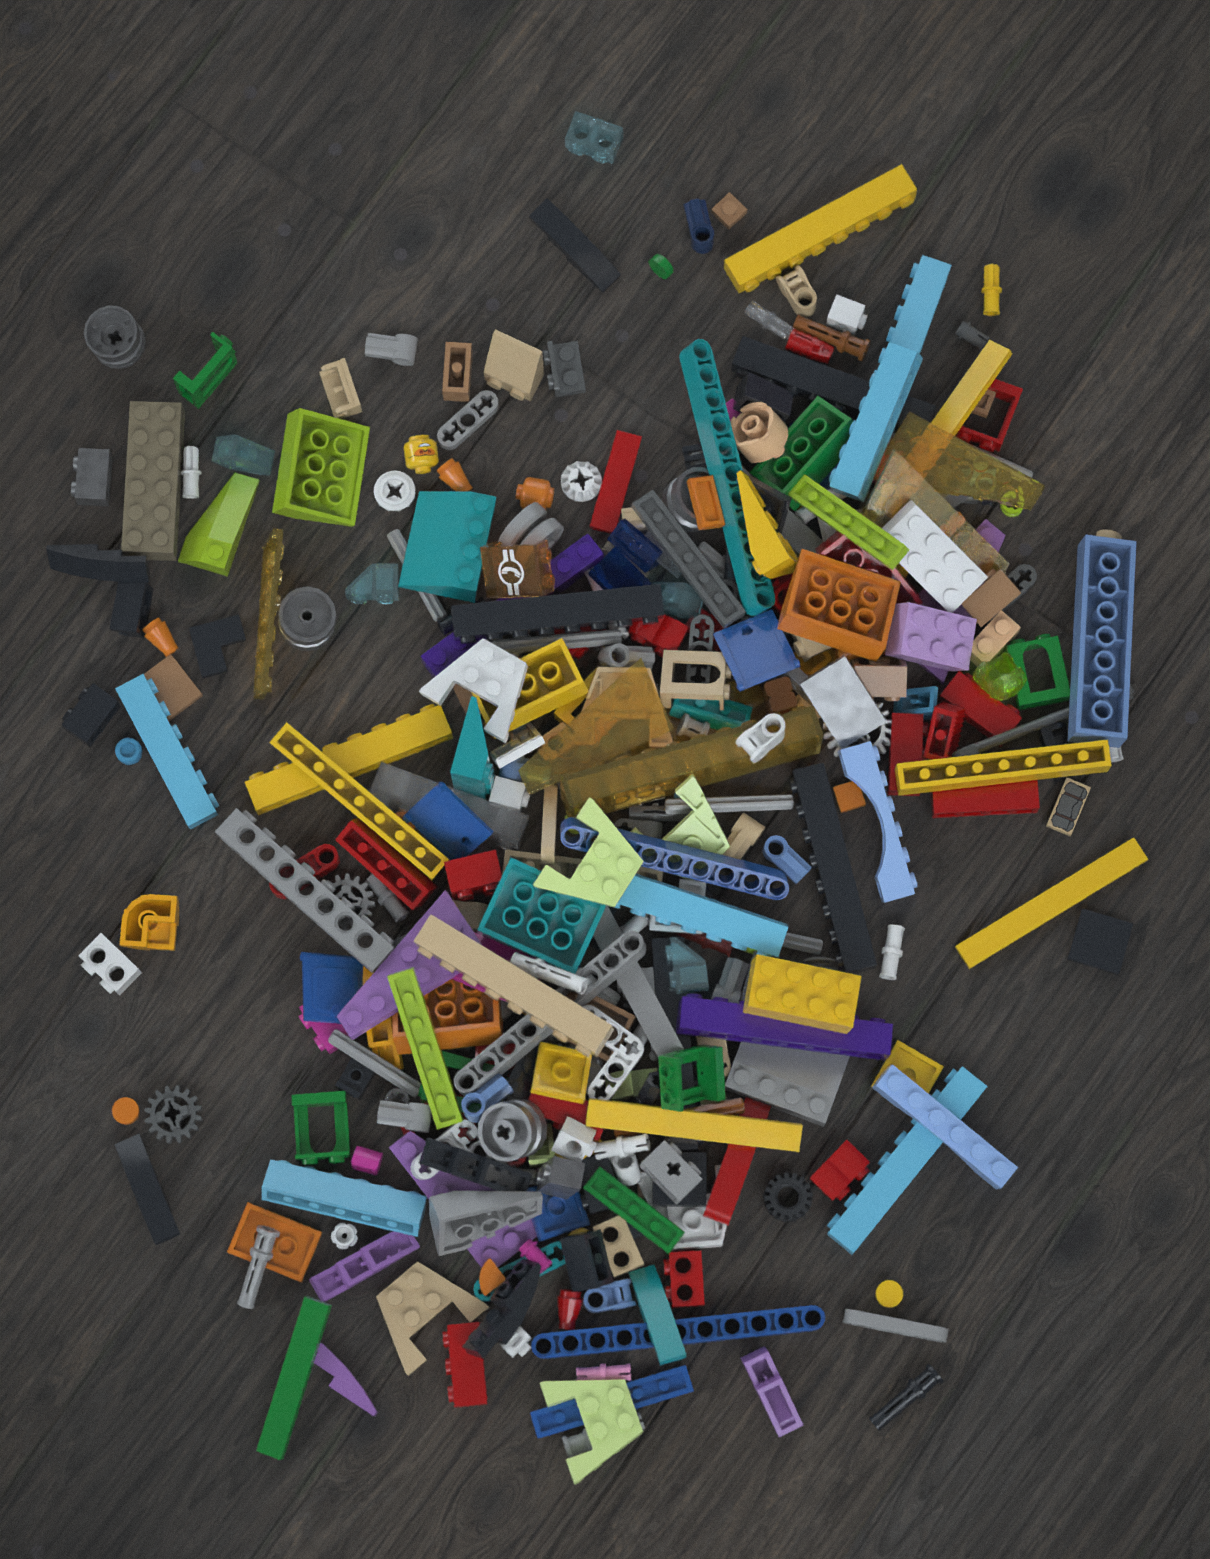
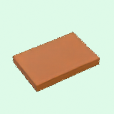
M248 1202L227 1253L250 1262L252 1256L249 1251L251 1247H254L258 1234L256 1231L257 1226L263 1225L280 1231V1236L275 1240L272 1250L274 1255L270 1261H267L266 1268L303 1282L323 1232Z

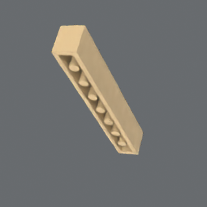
M431 914L414 939V943L419 947L417 949L418 953L428 959H431L432 956L441 961L439 965L450 973L456 970L463 974L461 979L471 986L481 985L486 989L484 991L486 995L496 1001L502 998L508 1002L507 1007L519 1015L522 1011L531 1016L530 1022L541 1029L547 1026L554 1030L552 1033L554 1037L564 1043L567 1040L575 1043V1049L587 1057L590 1054L597 1057L614 1031L613 1026Z

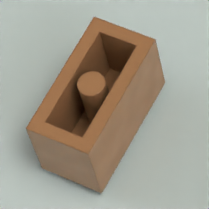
M446 342L442 389L444 401H470L473 358L472 343Z
M992 569L986 574L988 578L984 581L985 583L961 604L973 618L977 619L976 622L980 627L984 626L1021 594L1020 590L1002 569L998 572Z

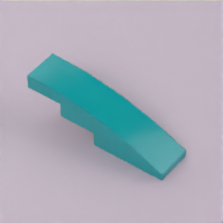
M655 1265L628 1272L659 1364L663 1365L686 1358V1352Z

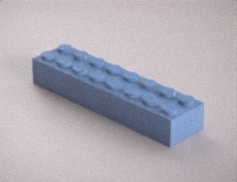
M1085 535L1078 544L1068 742L1082 743L1108 740L1109 747L1120 748L1127 740L1136 541Z

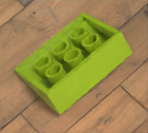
M302 408L288 413L272 513L294 519L355 526L370 427Z

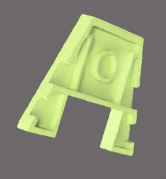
M691 774L675 789V792L693 810L662 840L722 855L730 847V844L696 777ZM636 827L631 831L642 834ZM647 848L642 853L645 856H652L656 851L652 848ZM672 855L668 858L672 863H676L681 859L679 855ZM699 861L694 864V868L702 869L707 864ZM682 877V878L687 879V880H694V879Z
M589 797L576 819L599 833L596 840L571 879L545 865L533 886L615 907L644 861L595 801Z
M625 1379L540 1382L548 1408L574 1398L576 1399L593 1448L591 1451L566 1459L574 1484L581 1482L585 1476L593 1470L595 1471L603 1462L612 1455L617 1454L643 1433Z

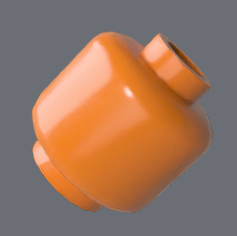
M527 477L523 485L518 484L515 499L520 500L522 509L534 502H538L546 510L552 506L554 488L551 487L548 480Z

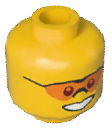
M429 435L410 437L409 442L404 445L406 467L415 470L416 474L430 473L431 468L436 466L439 461L436 441L429 439Z

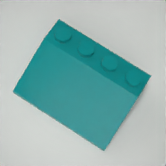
M419 491L398 587L475 603L495 511L496 497L467 491Z
M471 696L450 773L456 794L486 801L487 794L491 795L495 775L493 774L494 769H492L493 764L489 761L477 698Z
M510 858L477 929V933L536 959H543L548 965L576 974L607 905L536 888L533 884L542 871L514 858Z

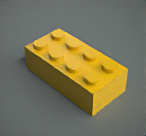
M563 638L520 658V660L527 663L528 669L520 697L517 699L514 719L510 724L508 732L589 693ZM472 693L473 697L477 698L479 710L487 724L498 707Z
M757 954L751 961L743 1013L847 1034L854 1025L861 976Z

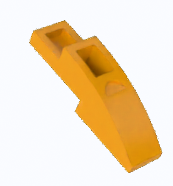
M363 966L364 985L372 976V973ZM391 1016L366 1032L368 1047L372 1048V1052L401 1070L404 1068L402 1054L398 1055L393 1040Z

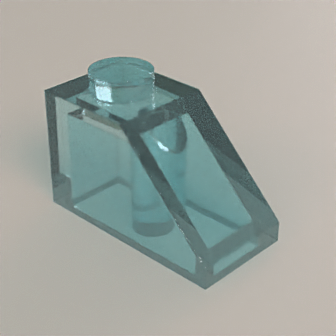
M236 434L216 437L211 462L231 470L270 475L275 450Z

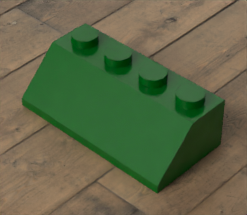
M817 396L788 429L784 453L778 458H771L757 463L749 473L755 479L789 496L788 493L804 474L820 484L839 463V453L842 446L847 444L849 440V429L853 420ZM791 499L789 508L796 511L800 504Z

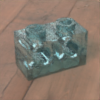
M575 111L565 137V147L576 155L586 154L592 156L599 163L609 162L613 164L623 139V127ZM579 132H584L588 135L585 139L575 137ZM604 140L612 143L609 147H601L599 145Z

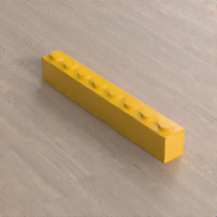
M901 164L725 259L724 270L738 293L745 290L750 292L756 289L761 281L767 278L768 280L776 278L782 273V270L789 266L794 268L800 265L804 258L811 254L817 256L825 251L826 246L832 243L839 244L848 238V234L854 231L861 232L865 230L872 221L876 219L883 220L889 217L896 208L901 207L903 209L914 202L917 188Z
M430 704L421 708L420 713L415 715L404 714L395 719L396 722L386 726V723L376 725L371 729L372 732L367 734H353L347 738V742L339 745L336 742L328 744L322 748L323 751L321 752L354 778L451 740L453 735L442 707ZM288 762L274 766L273 771L265 774L263 771L257 772L249 776L250 780L245 781L258 815L324 790L322 786L294 763L289 764Z
M287 722L269 742L429 878L433 879L444 866V862L449 860Z
M1108 740L898 763L895 768L898 796L1102 773L1108 772L1112 765Z

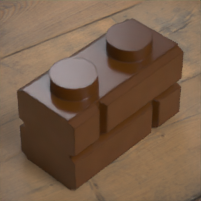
M779 675L767 680L762 695L767 707V713L779 714L784 720L794 717L798 704L795 693L792 692L793 687L789 677Z

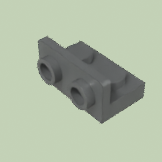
M547 341V350H543L545 365H550L552 374H547L549 390L554 389L555 397L586 393L578 341L554 345L552 341Z

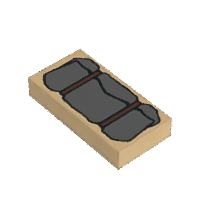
M1066 777L1046 827L1071 836L1091 787Z

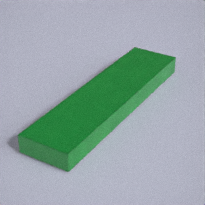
M600 1166L583 1187L588 1193L667 1254L673 1250L685 1234L682 1229Z

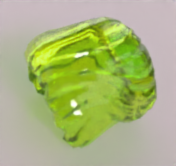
M1003 652L992 663L983 661L973 673V678L978 686L992 698L999 701L1008 700L1017 695L1027 681L1026 674L1022 668L1016 666L1013 657L1007 652Z

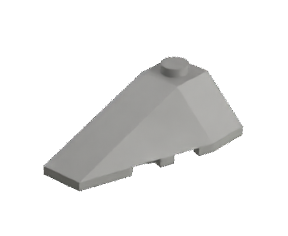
M452 1191L429 1197V1216L438 1255L442 1256L466 1250L473 1246V1241L485 1235L489 1239L496 1235V1230L504 1226L514 1227L542 1214V1193L529 1191Z

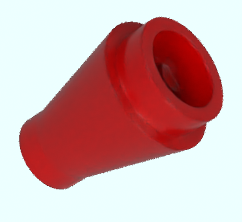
M560 1289V1295L557 1296L559 1328L575 1330V1324L583 1302L581 1291L573 1292L570 1289Z

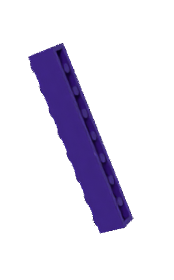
M586 534L518 585L519 595H515V589L513 588V595H508L507 592L496 601L559 595L582 578L588 569L591 571L592 567H596L604 562V553L590 535ZM451 633L421 655L422 663L434 678L481 639H487L486 637L476 638L475 643L461 644L460 640L454 641V633Z
M687 994L686 997L683 996L678 1004L676 1034L885 1061L891 1054L893 1024L885 1023V1020L881 1018H871L867 1021L860 1020L859 1016L855 1015L853 1028L847 1034L743 1013L745 1001H739L738 1004L728 1002L727 998L714 997L713 1000L702 999V996L698 994Z

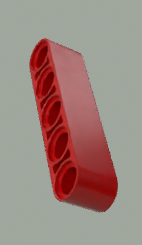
M746 1097L744 1101L745 1112L739 1116L767 1120L771 1105ZM737 1144L728 1145L703 1217L727 1226L729 1225L756 1147Z

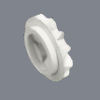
M576 461L571 465H567L561 475L563 492L567 497L578 502L593 499L599 493L602 485L600 472L597 467L588 461ZM578 472H581L583 478L589 479L585 482L583 491L579 483H574L578 479Z
M389 471L381 475L376 481L374 496L379 506L388 511L400 512L402 509L409 507L415 498V486L407 474L400 471ZM388 484L395 489L401 487L399 490L401 499L395 495L389 497L390 490Z

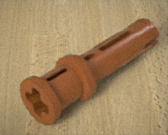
M801 315L797 316L793 328L798 331L810 334L828 344L836 346V350L840 353L847 352L857 356L860 361L864 360L870 347L871 340L869 339L863 340L851 335L850 331H843L842 333Z

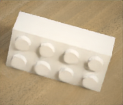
M912 500L882 528L907 546L910 551L899 563L948 612H954L988 578Z

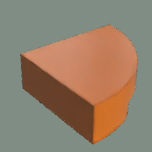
M491 1258L485 1261L479 1275V1284L484 1296L506 1279Z

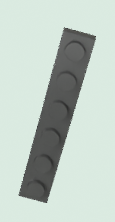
M652 490L633 502L632 509L721 626L726 628L745 615V609L655 491Z

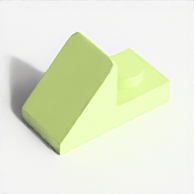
M657 1068L631 1071L610 1100H626L637 1096L649 1073L657 1071ZM624 1070L609 1073V1075L613 1078H619L623 1075ZM605 1078V1086L607 1087L610 1084L614 1088L616 1084L609 1082Z

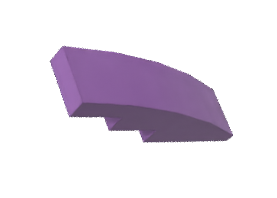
M392 1231L364 1246L358 1252L337 1262L334 1266L310 1278L309 1281L320 1301L326 1302L420 1248L414 1236Z
M320 1342L314 1363L334 1376L329 1387L376 1417L378 1411L365 1389L350 1370Z

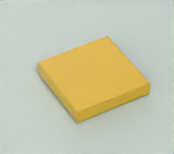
M897 1040L872 1086L888 1066L894 1065L929 1094L944 1066Z
M540 1042L530 1093L583 1104L592 1054L587 1057L576 1049Z

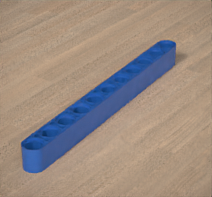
M811 1305L677 1319L675 1322L676 1325H681L685 1328L686 1335L681 1340L683 1345L812 1332L823 1326L825 1314L820 1307ZM815 1311L819 1314L820 1322L818 1325L810 1326L805 1320L807 1312ZM782 1314L790 1315L793 1319L792 1327L788 1329L782 1328L778 1323L779 1316ZM754 1317H762L766 1321V1328L763 1331H755L752 1328L751 1321ZM733 1319L739 1323L740 1328L736 1334H729L725 1331L724 1324L727 1320ZM707 1322L712 1326L713 1332L710 1336L702 1337L699 1335L697 1327L700 1323ZM646 1323L543 1333L533 1339L531 1348L536 1357L540 1359H553L654 1348V1345L644 1339L643 1333L647 1329ZM620 1331L630 1332L632 1335L630 1344L624 1346L617 1342L616 1338ZM599 1333L605 1337L604 1346L594 1348L590 1345V1338L593 1334ZM573 1336L578 1340V1347L574 1351L564 1349L563 1341L566 1337ZM541 1339H547L551 1342V1350L546 1354H540L536 1350V1344Z

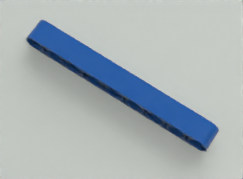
M575 817L566 818L560 825V839L566 847L588 852L594 843L591 841V838L599 835L597 831ZM568 829L579 831L574 837L565 834ZM618 829L644 861L641 865L642 867L773 900H781L789 892L787 876L779 869ZM647 848H652L656 851L652 856H645L642 852ZM672 855H679L681 857L676 863L668 860ZM699 861L707 864L702 869L694 868V864ZM723 868H730L732 870L726 876L719 874V871ZM750 874L757 876V879L753 882L744 880ZM774 881H781L783 883L779 888L770 887V884Z

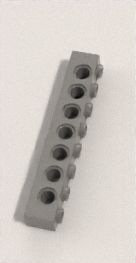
M236 808L215 831L217 836L373 974L394 950L392 946L394 941L383 931L379 935L372 929L375 924L364 914L360 917L352 911L355 908L354 905L345 897L337 898L333 894L335 889L326 880L323 879L319 882L313 876L316 872L308 864L303 862L300 865L293 859L296 854L285 844L282 847L274 842L276 836L266 827L263 830L258 828L254 824L257 820L248 811L245 810L241 813ZM244 833H255V839L251 843H243L241 839ZM266 849L275 851L274 857L269 861L261 859V854ZM286 866L294 868V874L290 878H283L280 875L281 870ZM304 884H312L314 890L310 895L304 896L300 894V889ZM324 901L334 903V907L329 913L320 911V905ZM350 918L353 920L352 928L347 931L341 930L339 928L341 920ZM363 936H371L373 943L368 948H362L359 946V940Z

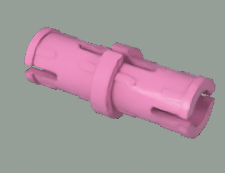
M602 1363L598 1367H576L577 1381L624 1379L625 1381H632L631 1364L606 1366V1363Z

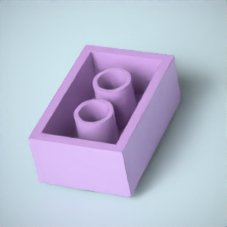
M910 602L898 603L895 605L885 656L952 672L969 670L977 619Z

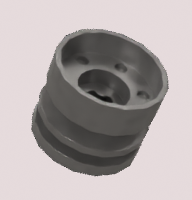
M119 306L99 308L90 315L85 324L84 337L86 344L100 362L110 368L123 369L132 366L140 359L145 350L146 339L143 330L129 311ZM121 337V342L117 341L116 344L113 343V340H118Z

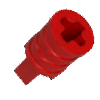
M793 328L785 350L797 353L807 359L828 364L834 347L815 336L813 337L810 334Z

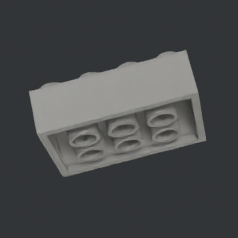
M741 1042L725 1083V1090L771 1105L774 1109L824 1127L850 1056Z

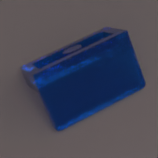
M626 518L618 523L607 538L610 543L644 573L654 569L660 563L658 559L663 551Z
M616 546L588 572V575L603 590L652 584Z

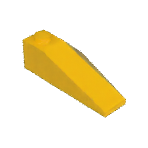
M740 470L737 472V479L750 551L755 559L752 561L753 567L759 575L763 574L769 579L793 573L798 560L797 555L788 540H785L780 532H776L778 528L776 520L768 511H764L763 508L766 505L748 475Z

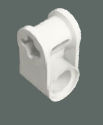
M775 713L768 714L737 738L735 744L738 747H742L751 756L750 760L752 763L761 760L784 739L785 721L783 717ZM774 725L780 730L776 733H771L767 731V728Z
M629 1153L627 1157L622 1158L619 1155L608 1157L619 1182L625 1186L638 1183L641 1178V1171L636 1153Z

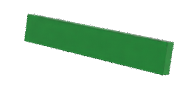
M309 1296L304 1297L256 1449L257 1452L278 1460L284 1459L332 1307L331 1304Z

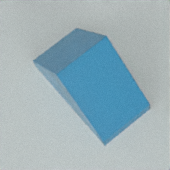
M938 687L907 689L906 697H900L899 701H894L893 713L924 714L923 720L931 721L934 706L937 705Z

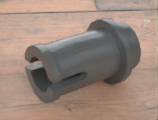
M963 321L955 334L959 336V340L963 338L981 351L989 336L970 325L971 322L966 323Z

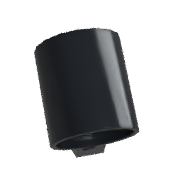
M657 1071L649 1073L639 1094L630 1097L628 1103L661 1107L660 1077Z

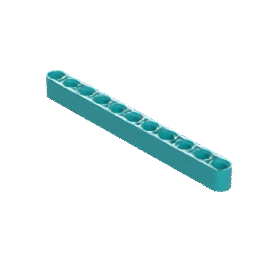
M697 339L680 352V363L709 476L713 475L725 521V525L722 528L741 603L747 614L757 616L774 605L775 594L771 579L763 574L759 575L752 565V561L755 559L750 551L737 479V472L743 471L712 348L707 341Z

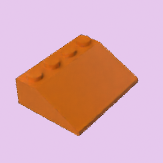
M801 549L782 606L777 629L876 662L886 648L901 582Z
M453 979L448 980L424 995L441 1050L490 1045L504 1034L501 999L496 1001L484 992ZM397 1012L392 1015L393 1040L398 1055L410 1054L412 1051L400 1014Z

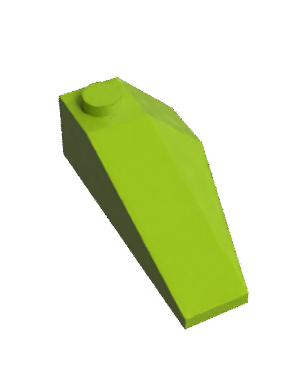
M239 473L232 475L186 536L178 562L228 576L260 482L259 479Z

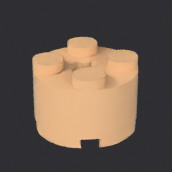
M753 402L741 408L740 411L742 413L737 418L733 416L730 421L737 449L750 463H759L771 458L780 457L784 453V445L788 438L786 424L771 407L763 402Z

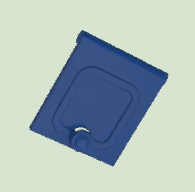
M772 609L713 633L739 692L801 667L800 661L795 657L783 631L777 629L779 622Z
M439 782L403 815V820L406 823L411 822L449 860L467 857L494 832L443 782Z
M301 952L303 1021L341 1024L337 1015L363 986V965L353 956Z

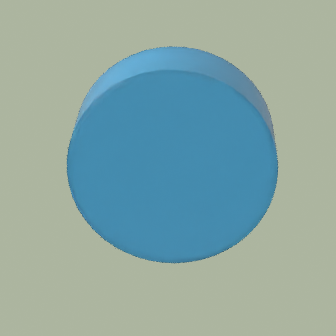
M124 738L117 743L115 754L121 763L133 765L141 759L142 747L137 740Z

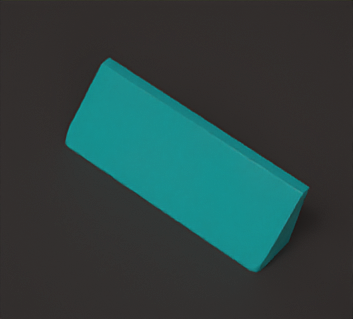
M673 699L669 715L681 719L687 713L694 720L710 723V728L740 736L748 729L753 707L731 700H724V710H720L719 700Z

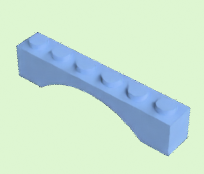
M871 741L838 750L845 777L853 781L867 795L880 820L882 854L874 878L881 902L886 903L915 894L914 888L917 887L914 873H909L906 863L910 862L906 847H901L899 837H902V830L899 822H894L891 812L895 811L892 797L886 796L884 787L888 786L884 771L879 772L877 761H880V755L877 746H872Z
M894 1065L888 1066L872 1086L874 1090L891 1104L912 1117L946 1144L975 1173L995 1189H1001L1018 1168Z

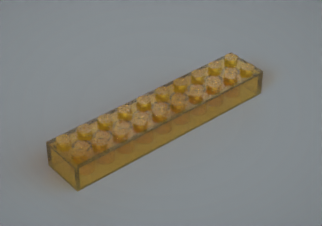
M799 706L792 709L791 712L782 715L781 713H775L783 717L785 721L784 739L756 763H752L750 760L751 756L742 747H738L735 744L737 738L743 732L759 722L749 720L742 723L741 726L732 729L724 727L717 730L716 733L707 736L699 734L692 737L689 741L682 743L674 741L667 744L664 748L657 750L649 748L643 750L639 755L618 757L611 763L604 764L600 762L591 765L586 770L568 771L564 776L560 777V797L567 818H576L589 797L595 801L604 814L674 795L676 793L675 789L691 774L696 777L700 787L820 754L823 731L814 706ZM774 725L767 728V731L771 733H776L780 730Z

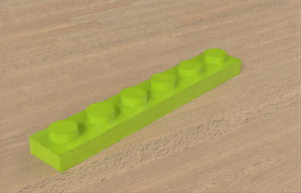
M805 474L788 493L794 501L892 571L910 551L902 542Z
M412 967L389 974L387 978L436 1128L440 1129L463 1122L464 1119L415 969Z

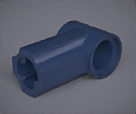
M699 198L690 200L684 204V210L691 236V246L695 252L706 254L714 246V230L710 223L706 202ZM704 235L707 236L709 239L706 241H699L697 237Z

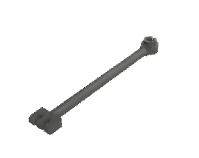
M1131 683L1129 691V700L1134 699L1132 693H1135ZM1069 707L954 751L952 757L975 755L1068 719Z

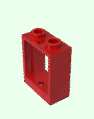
M995 379L988 390L996 392L995 398L1011 403L998 438H993L964 426L955 435V438L968 443L970 441L977 443L980 448L989 452L994 450L1000 451L1023 390L1017 386Z

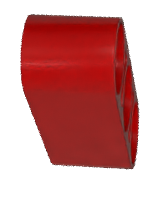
M323 844L296 861L300 865L303 862L308 864L316 872L313 876L319 880L338 867L340 857L334 846ZM331 852L334 854L333 861L328 864L322 863L320 861L322 854ZM291 866L284 867L280 873L281 877L290 878L294 874V868ZM269 882L270 889L277 898L287 899ZM309 883L304 884V885L301 887L300 891L303 890L304 888H306L307 886L311 885V884H309Z

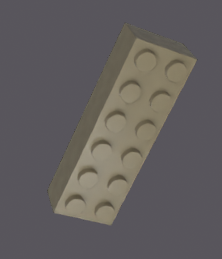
M130 401L121 547L123 556H147V560L177 561L185 410L182 403Z

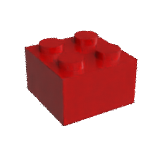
M496 850L444 862L453 900L471 902L475 900L474 896L483 894L485 897H493L502 877Z

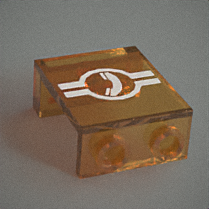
M541 540L531 545L504 546L499 541L490 542L480 547L487 598L540 597L554 591L555 577L551 570L550 561L552 553L548 547V540Z

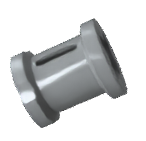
M685 713L678 724L676 735L688 736L695 739L696 743L702 744L708 734L710 723L706 721L704 723L690 718V715Z

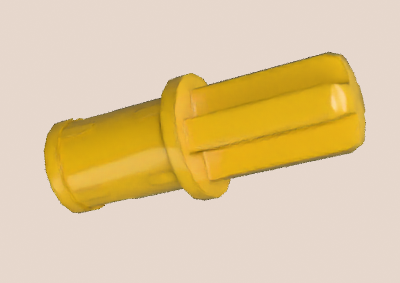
M989 264L984 267V287L981 289V292L984 293L983 314L986 316H997L1000 314L999 293L1002 292V288L999 287V266L996 264Z

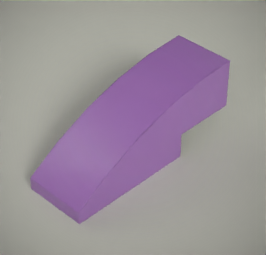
M763 1346L741 1357V1361L777 1435L781 1437L803 1426L766 1347Z

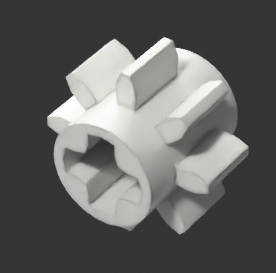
M519 1326L507 1345L499 1344L510 1356L514 1357L519 1353L523 1357L531 1349L527 1343L532 1338Z

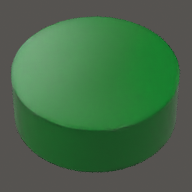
M655 254L649 260L651 269L662 279H667L674 272L671 263L660 254Z

